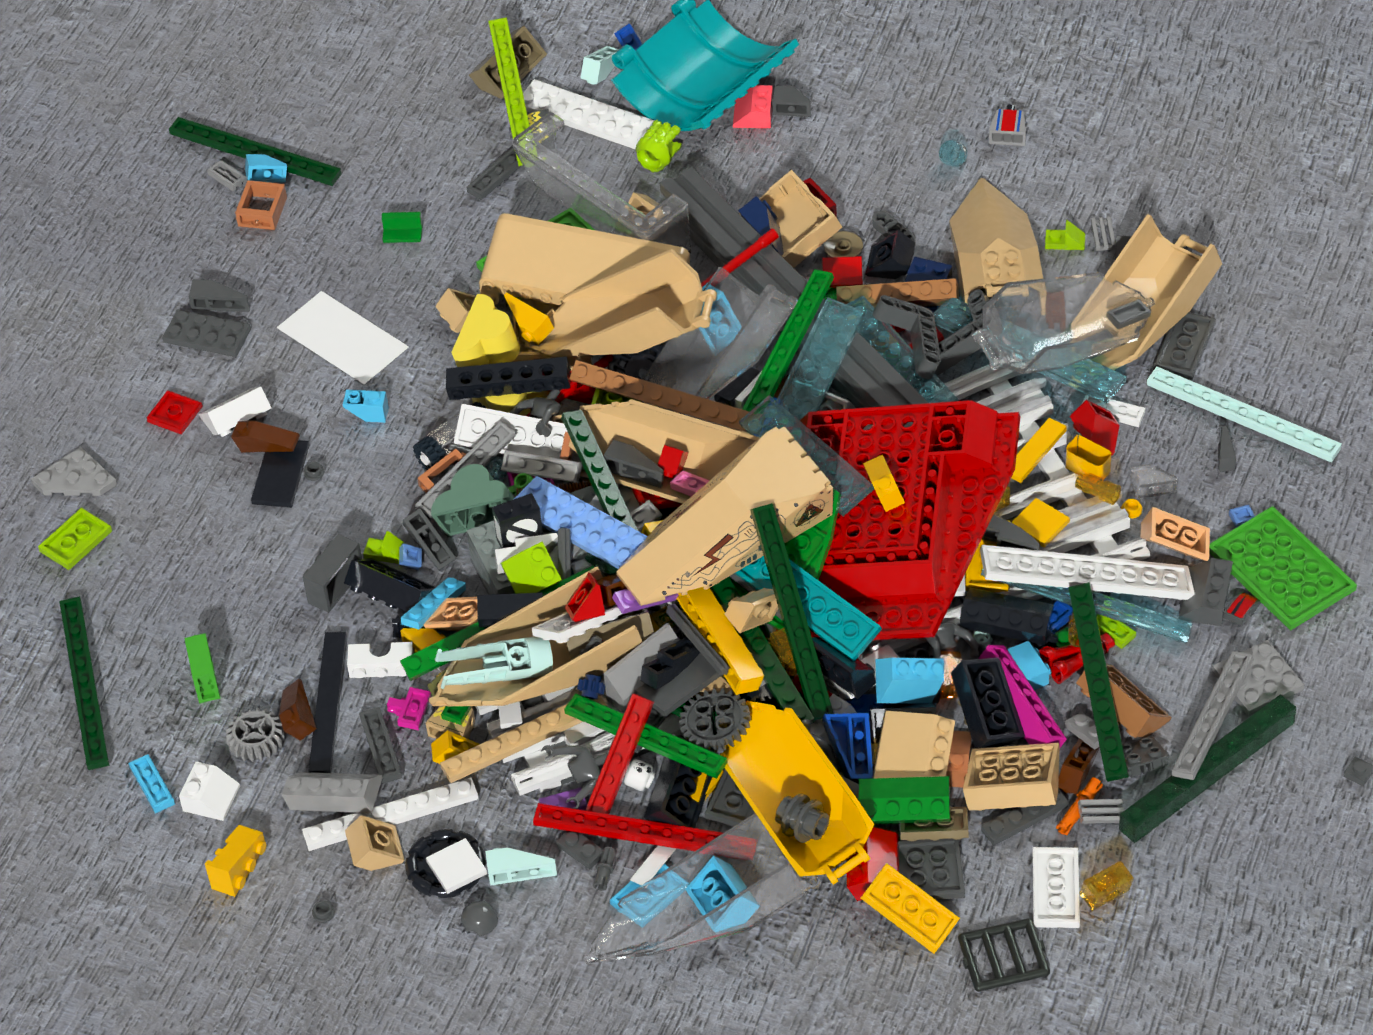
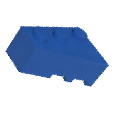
M869 713L825 714L821 721L844 777L859 784V779H872L873 766Z

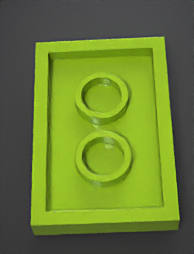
M80 508L38 546L39 552L70 570L112 532V528L104 521Z

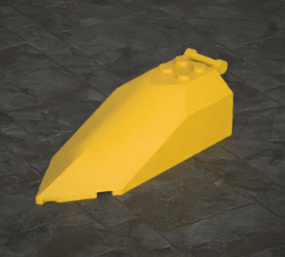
M746 701L751 716V721H749L750 728H746L747 735H740L741 742L734 740V747L728 744L726 745V750L720 753L721 756L727 758L728 763L724 768L799 877L826 874L834 885L839 882L838 879L857 865L863 861L866 863L870 860L863 847L874 823L792 708L779 710L774 705ZM803 793L810 798V801L816 799L823 804V812L827 813L830 817L827 830L821 839H810L807 842L801 843L795 839V836L788 837L782 833L781 824L776 822L775 817L777 808L784 797H795ZM858 852V854H857L856 856H854L853 858H851L849 861H847L846 863H844L843 865H841L839 868H837V869L834 870L833 872L831 871L832 869H834L835 867H837L839 864H841L842 862H844L845 860H847V859L850 858L852 855H854L855 853Z

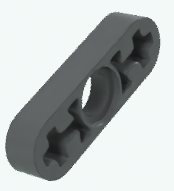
M878 211L873 214L872 226L883 236L887 237L892 234L889 230L897 229L915 242L916 246L915 235L887 212Z

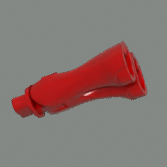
M1107 633L1101 635L1104 654H1107L1109 649L1115 646V642ZM1079 641L1057 648L1046 646L1039 650L1043 663L1046 662L1048 664L1052 679L1057 684L1063 683L1076 671L1084 667Z

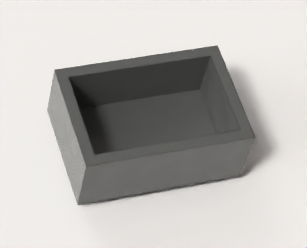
M338 534L334 540L328 543L324 552L317 556L314 564L304 572L302 578L308 604L329 613L346 593L350 586L344 584L351 560L362 559L358 542Z

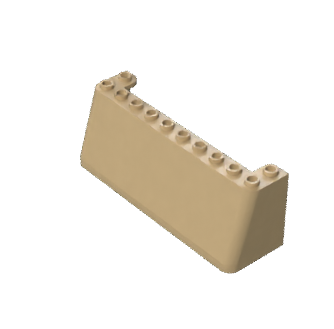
M504 213L499 216L479 281L480 294L489 296L493 300L494 305L499 303L500 294L507 292L514 297L561 306L564 303L562 298L567 294L665 251L673 249L689 265L690 253L687 249L679 246Z

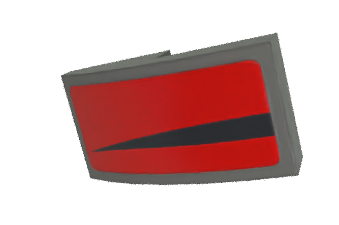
M1242 591L1225 609L1223 618L1243 626L1249 616L1252 617L1261 602L1258 598Z

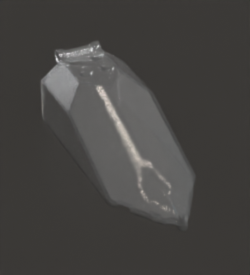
M719 267L703 290L712 289L717 292L716 300L712 304L710 313V326L708 328L699 327L694 331L668 340L642 380L710 399L759 361L792 313L790 310L795 308L798 299L785 295L771 284H768L761 294L758 295L724 268Z
M1099 272L1009 282L982 307L983 329L974 332L972 337L975 342L979 343L990 362L989 366L992 370L1005 367L1021 374L1062 369L1137 340L1141 334L1139 332L1145 326L1148 318L1117 329L1106 317L1107 311L1138 299L1152 311L1151 306L1155 304V301L1151 297L1145 298L1141 292L1116 280L1113 283L1105 280V275Z
M754 813L622 897L618 903L620 909L614 917L609 916L592 941V949L589 953L583 955L582 959L588 964L656 955L749 931L806 895L809 889H817L821 885V880L818 875L805 876L806 878L800 881L793 871L790 862L785 859L759 817ZM715 856L731 864L747 888L703 916L685 889L708 861Z

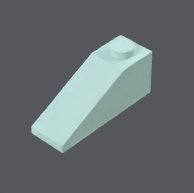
M606 46L585 56L581 79L587 80L589 84H598L605 80L615 67L612 62V55L619 49Z
M508 847L485 851L490 886L557 875L555 859Z

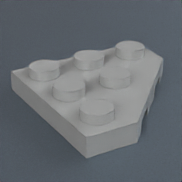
M81 447L31 478L32 484L43 495L64 493V496H81V493H92L93 496H101L117 486L116 479Z

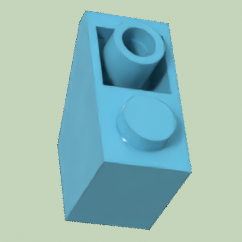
M346 390L343 408L365 422L385 423L389 409L386 391Z

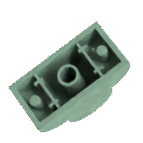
M470 464L461 468L454 475L451 481V490L445 491L436 498L431 508V516L447 536L465 533L467 532L466 530L494 521L492 507L511 501L515 497L503 482L494 480L484 466Z

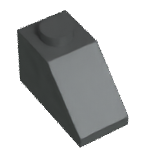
M775 86L772 100L773 115L811 117V102L794 86Z

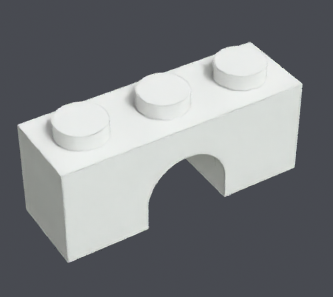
M391 643L389 653L381 657L372 655L370 644H348L347 667L349 677L407 676L400 660L414 654L413 643Z

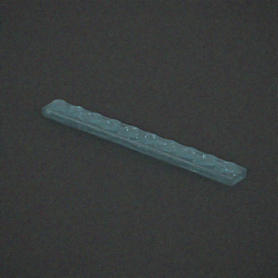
M999 581L1072 606L1069 588ZM1092 591L1096 614L1187 643L1192 623Z

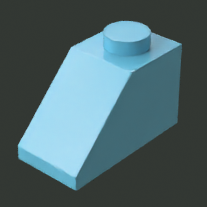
M246 154L245 173L247 181L286 182V163L265 154Z

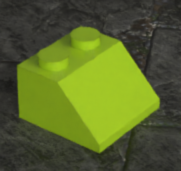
M543 541L500 563L515 594L538 593L562 580Z

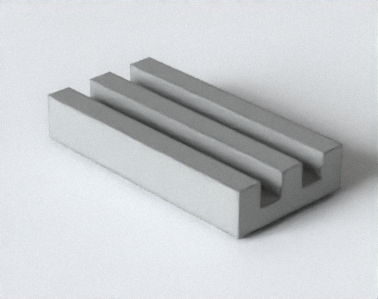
M222 160L207 170L209 176L233 192L237 190L236 187L240 188L242 186V182H247L245 175Z
M1111 216L1107 217L1106 220H1103V217H1099V220L1091 218L1096 251L1116 249ZM1104 225H1107L1111 245H1108ZM1097 226H1100L1101 235L1103 240V245L1101 246L1099 242Z
M1122 799L1079 800L1078 809L1081 824L1123 823L1126 819L1123 816L1124 807H1122ZM1084 807H1116V808H1084ZM1109 813H1117V816H1087V817H1085V814H1109Z

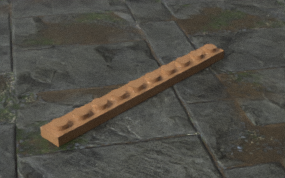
M578 360L575 361L569 378L573 382L713 424L754 433V436L757 437L761 436L766 417Z

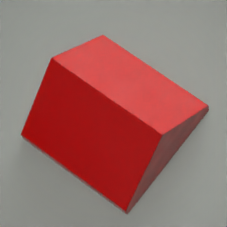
M862 256L822 258L823 271L831 272L834 276L830 287L863 285Z
M589 572L565 606L570 618L575 622L605 615L600 585Z

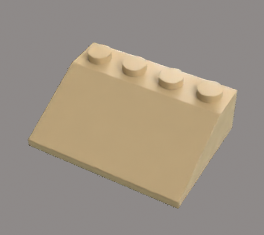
M885 711L873 778L946 776L955 720L935 714Z
M1059 743L972 749L968 773H966L963 786L968 810L981 811L985 809L1056 805L1059 788Z

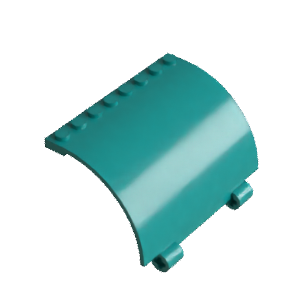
M678 0L671 7L675 17L635 50L632 46L626 44L612 55L613 64L623 70L612 78L611 81L626 100L647 118L661 121L662 124L668 122L671 124V127L677 125L681 128V131H691L699 128L704 130L712 125L711 121L713 119L721 117L725 109L735 105L737 98H742L748 93L747 90L758 85L760 78L768 76L772 72L771 69L773 67L781 65L783 63L782 59L791 56L795 52L794 49L800 44L796 38L785 41L780 46L761 44L733 28L717 12L709 0H705L697 8L695 0Z

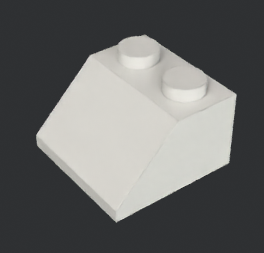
M195 762L179 795L182 809L184 812L224 821L240 788V784L217 766Z

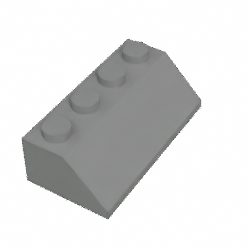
M668 623L604 673L606 698L622 713H625L632 694H636L635 690L645 684L640 681L642 666L657 659L659 650L679 641Z
M300 772L288 776L282 796L290 810L372 813L383 777L382 775Z

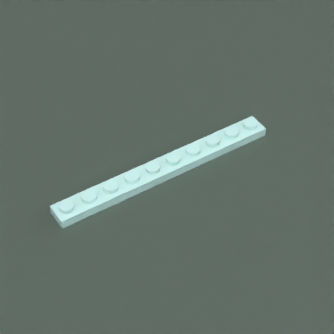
M1156 367L1147 379V385L1331 463L1341 450L1342 443L1162 368Z

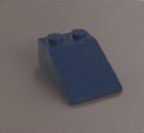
M757 196L754 197L738 211L761 236L771 228L777 232L779 238L770 245L782 256L784 251L780 227L776 222L778 218L765 200L761 202Z
M914 257L905 282L952 279V265ZM941 306L925 307L934 313L936 320Z

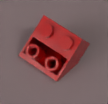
M1086 399L1070 415L1074 423L1073 427L1086 439L1108 449L1112 456L1115 453L1120 425L1111 411Z

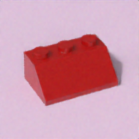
M873 827L863 847L870 860L866 863L863 861L847 872V888L857 901L862 900L860 898L886 863L899 872L898 834L896 832ZM858 852L855 853L854 855H852L850 858H848V859L846 860V862L849 861V860H850L851 858H853L854 856H856V855L858 854Z

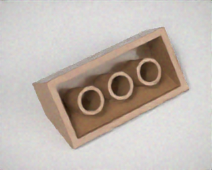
M1107 664L1118 724L1127 728L1126 732L1134 738L1148 737L1171 720L1172 717L1113 665ZM1084 670L1076 684L1082 688L1081 692L1084 695L1090 697Z

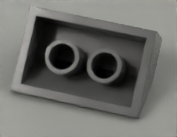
M1210 558L1208 561H1203L1189 568L1195 595L1188 600H1182L1179 620L1222 626L1223 612L1225 611L1231 582L1233 561Z

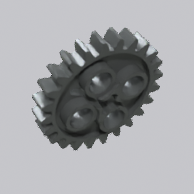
M713 688L712 694L705 690L702 697L696 694L697 700L689 699L690 706L684 705L685 712L680 713L681 720H679L684 739L702 748L705 747L709 751L711 748H714L715 753H717L719 747H722L725 751L728 744L734 747L733 741L741 742L740 735H747L746 728H750V710L748 705H746L745 699H741L740 694L734 696L732 690L726 694L724 688L721 689L720 693H717L716 689ZM715 705H716L715 711H716V714H717L716 717H714V713H713V707H714ZM715 721H716V727H717V734H716V735H715V729H714V726H713V725L715 724Z

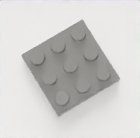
M1268 640L1241 652L1252 654L1254 658L1235 697L1236 702L1247 716L1304 690V684ZM1228 659L1212 666V671L1217 678H1219Z

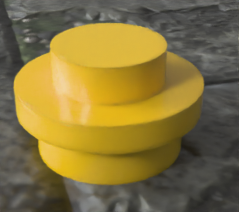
M1128 499L1121 506V509L1125 508L1129 514L1128 517L1131 519L1137 518L1142 514V506L1136 499Z

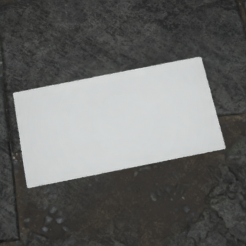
M323 291L319 292L277 327L362 384H366L409 348V346Z

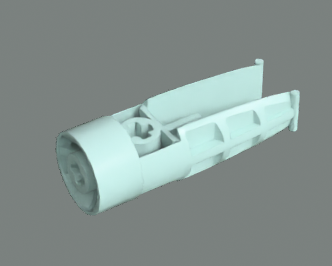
M540 637L477 644L476 646L460 647L444 652L438 649L435 657V662L483 658V668H485L444 676L440 686L441 689H444L445 685L486 684L487 682H505L542 677L553 670L550 642Z

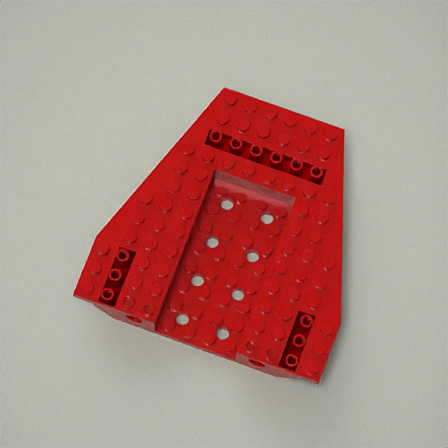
M968 400L808 412L799 420L794 428H787L794 437L793 441L797 440L806 451V456L809 455L819 467V471H822L830 480V485L841 495L833 540L819 581L881 626L882 630L873 640L935 637L1015 471L1021 418L1019 412L998 413L994 409ZM907 422H913L910 427H904ZM867 425H873L869 430H863ZM882 454L899 491L905 493L903 496L905 503L885 512L864 465H859L862 460L867 459L870 461ZM903 457H909L906 462H900ZM858 495H864L861 500H854ZM900 528L897 534H891L894 529ZM853 531H859L856 536H849ZM810 630L811 637H819Z

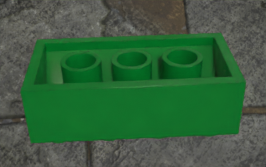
M949 776L859 779L858 801L874 824L951 822Z

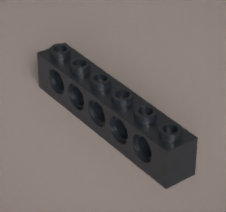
M566 356L446 368V391L449 400H461L570 388V365Z

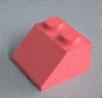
M756 85L753 88H749L745 96L735 100L733 128H771L773 86Z

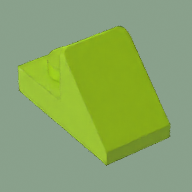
M1066 220V230L1046 229L1045 249L1085 250V233Z
M386 531L383 540L369 538L363 552L364 559L372 558L377 561L399 564V547L404 542L389 531Z

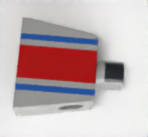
M1007 105L1005 109L996 110L989 128V144L1025 146L1026 127L1024 112L1017 110L1014 105Z

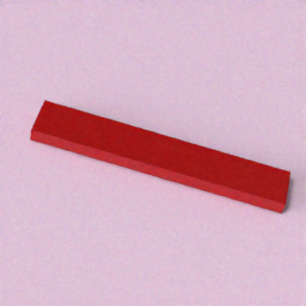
M632 694L585 811L603 814L610 813L653 707V701L637 694Z

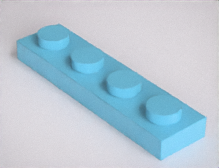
M448 577L401 616V625L419 630L446 598H457L466 590V582Z

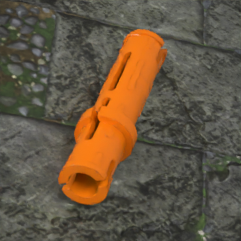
M1092 777L1086 787L1078 792L1075 802L1057 824L1056 829H1059L1058 832L1063 835L1069 834L1074 824L1080 818L1078 801L1094 800L1095 795L1103 787L1099 779Z

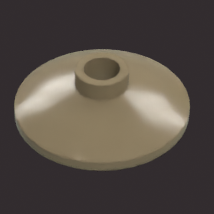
M836 232L824 242V251L829 257H857L863 250L861 238L852 232Z

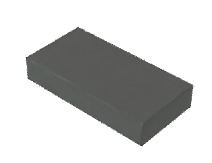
M1138 299L1107 311L1106 317L1117 329L1150 317L1151 311Z

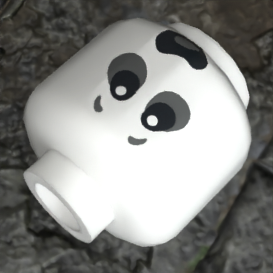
M634 759L628 766L624 783L636 790L643 791L645 788H650L656 773L653 772L652 765Z

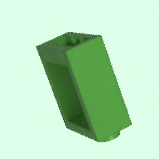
M206 633L184 638L199 703L220 699Z

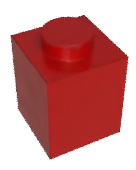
M664 445L658 462V466L664 470V476L674 478V475L682 472L689 452Z

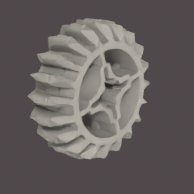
M258 707L255 711L248 709L247 713L240 712V717L234 716L233 722H229L228 729H226V742L231 753H234L237 758L241 757L243 761L250 758L252 763L255 759H259L262 762L265 756L270 759V753L277 754V748H282V741L285 738L279 717H276L274 712L269 713L267 709L261 712Z

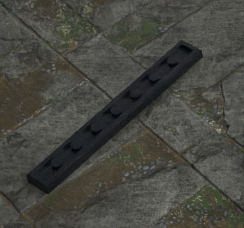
M325 632L314 719L317 729L313 731L308 769L310 773H331L347 641L346 632Z

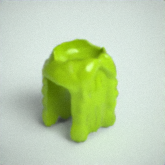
M658 120L652 123V126L649 127L636 144L637 158L643 168L651 172H659L670 164L675 153L681 149L682 143L672 141L680 133L681 128L677 125L671 127V124L668 122L662 124Z

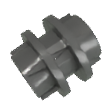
M802 793L795 797H784L777 808L775 820L781 824L783 834L788 837L795 836L797 841L804 843L810 839H821L827 830L830 816L823 812V804L816 799L810 801V798Z

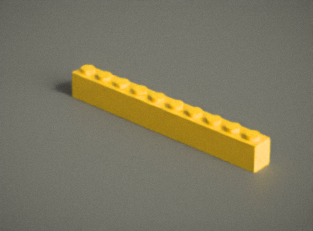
M663 520L644 523L641 533L649 536ZM701 587L687 591L686 595L678 593L677 600L689 620L728 664L730 668L728 670L729 673L724 674V677L734 693L738 695L759 690L764 677L763 671L755 662L752 653L745 646L742 637L739 636L732 623L724 615L723 607L715 598L712 589L704 590Z

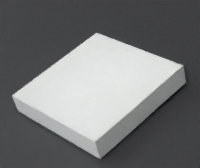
M466 838L426 857L428 865L447 894L487 874L486 868Z

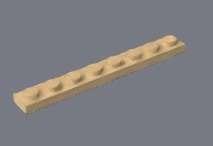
M598 695L597 699H590L607 706L600 695ZM566 704L441 762V769L449 782L453 783L583 721L565 714L564 708L567 706Z

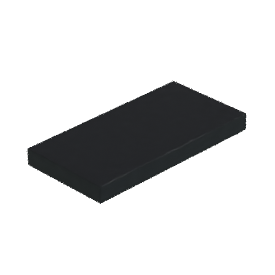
M298 440L294 451L265 452L251 498L253 505L292 508L310 446L309 441Z

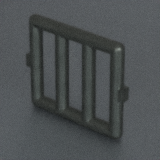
M1030 918L958 935V941L964 956V968L968 969L974 989L978 992L1046 977L1050 974L1044 954L1045 946L1043 940H1039L1033 920ZM1026 928L1039 969L1026 971L1013 931ZM1004 933L1017 971L1016 974L1003 975L991 939L993 935ZM982 938L995 977L994 979L981 981L968 941Z

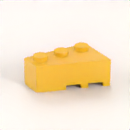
M238 825L225 840L227 845L223 849L218 848L215 851L217 856L212 861L207 860L205 863L211 889L234 897L239 890L243 889L248 874L253 872L257 859L266 849L263 832L242 825Z

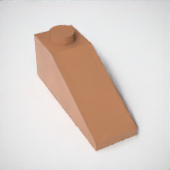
M968 731L953 732L946 776H949L950 787L963 788L972 744V738Z

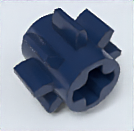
M585 674L584 680L579 679L577 689L582 691L581 696L597 699L599 694L604 695L605 684L601 682V677Z

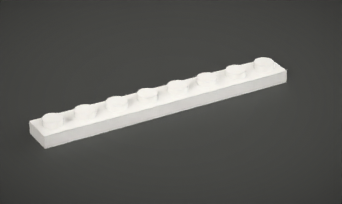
M471 777L373 807L372 813H353L304 828L302 832L308 851H312L347 840L345 830L360 815L396 825L477 800L478 793Z

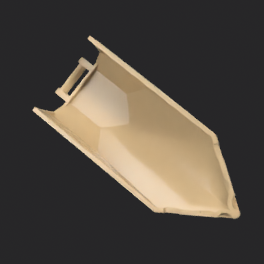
M981 178L949 220L964 322H969L970 308L967 302L968 296L973 291L985 288L987 297H993V295L1027 294V285H1031L1036 289L1040 316H1043L1045 309V285L1038 245L1028 215L986 181V179Z
M1147 214L1070 325L1072 333V343H1070L1071 387L1073 389L1078 388L1138 359L1190 312L1222 265L1215 245L1210 244L1206 247L1191 240L1185 234H1182L1177 242L1173 244L1162 236L1152 216ZM1187 246L1193 250L1202 253L1203 255L1200 257L1184 249L1183 247ZM1138 299L1151 311L1150 317L1117 329L1106 317L1107 311ZM1107 330L1118 342V347L1084 363L1073 351V345Z
M670 249L567 294L562 298L564 303L556 311L551 309L545 314L549 316L554 327L549 335L539 345L532 341L528 342L524 338L519 339V345L551 357L639 353L670 339L677 338L682 334L694 331L699 327L708 328L711 322L712 304L716 300L717 292L712 289L703 291L698 273L673 249Z
M598 567L588 571L596 580L603 578ZM588 572L464 641L461 648L476 646L477 644L535 637L532 633V627L567 612L565 606ZM633 625L571 660L566 642L557 643L555 640H549L553 657V670L545 676L505 682H487L486 684L445 685V688L441 689L440 686L444 676L485 669L483 668V658L452 661L437 685L438 691L434 697L429 698L431 706H505L578 685L579 679H585V674L595 676L604 674L642 643V639L636 626Z

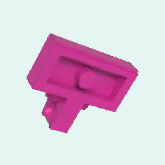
M410 687L406 698L396 699L389 697L387 711L399 716L397 720L398 726L419 730L429 704V698H431V692Z

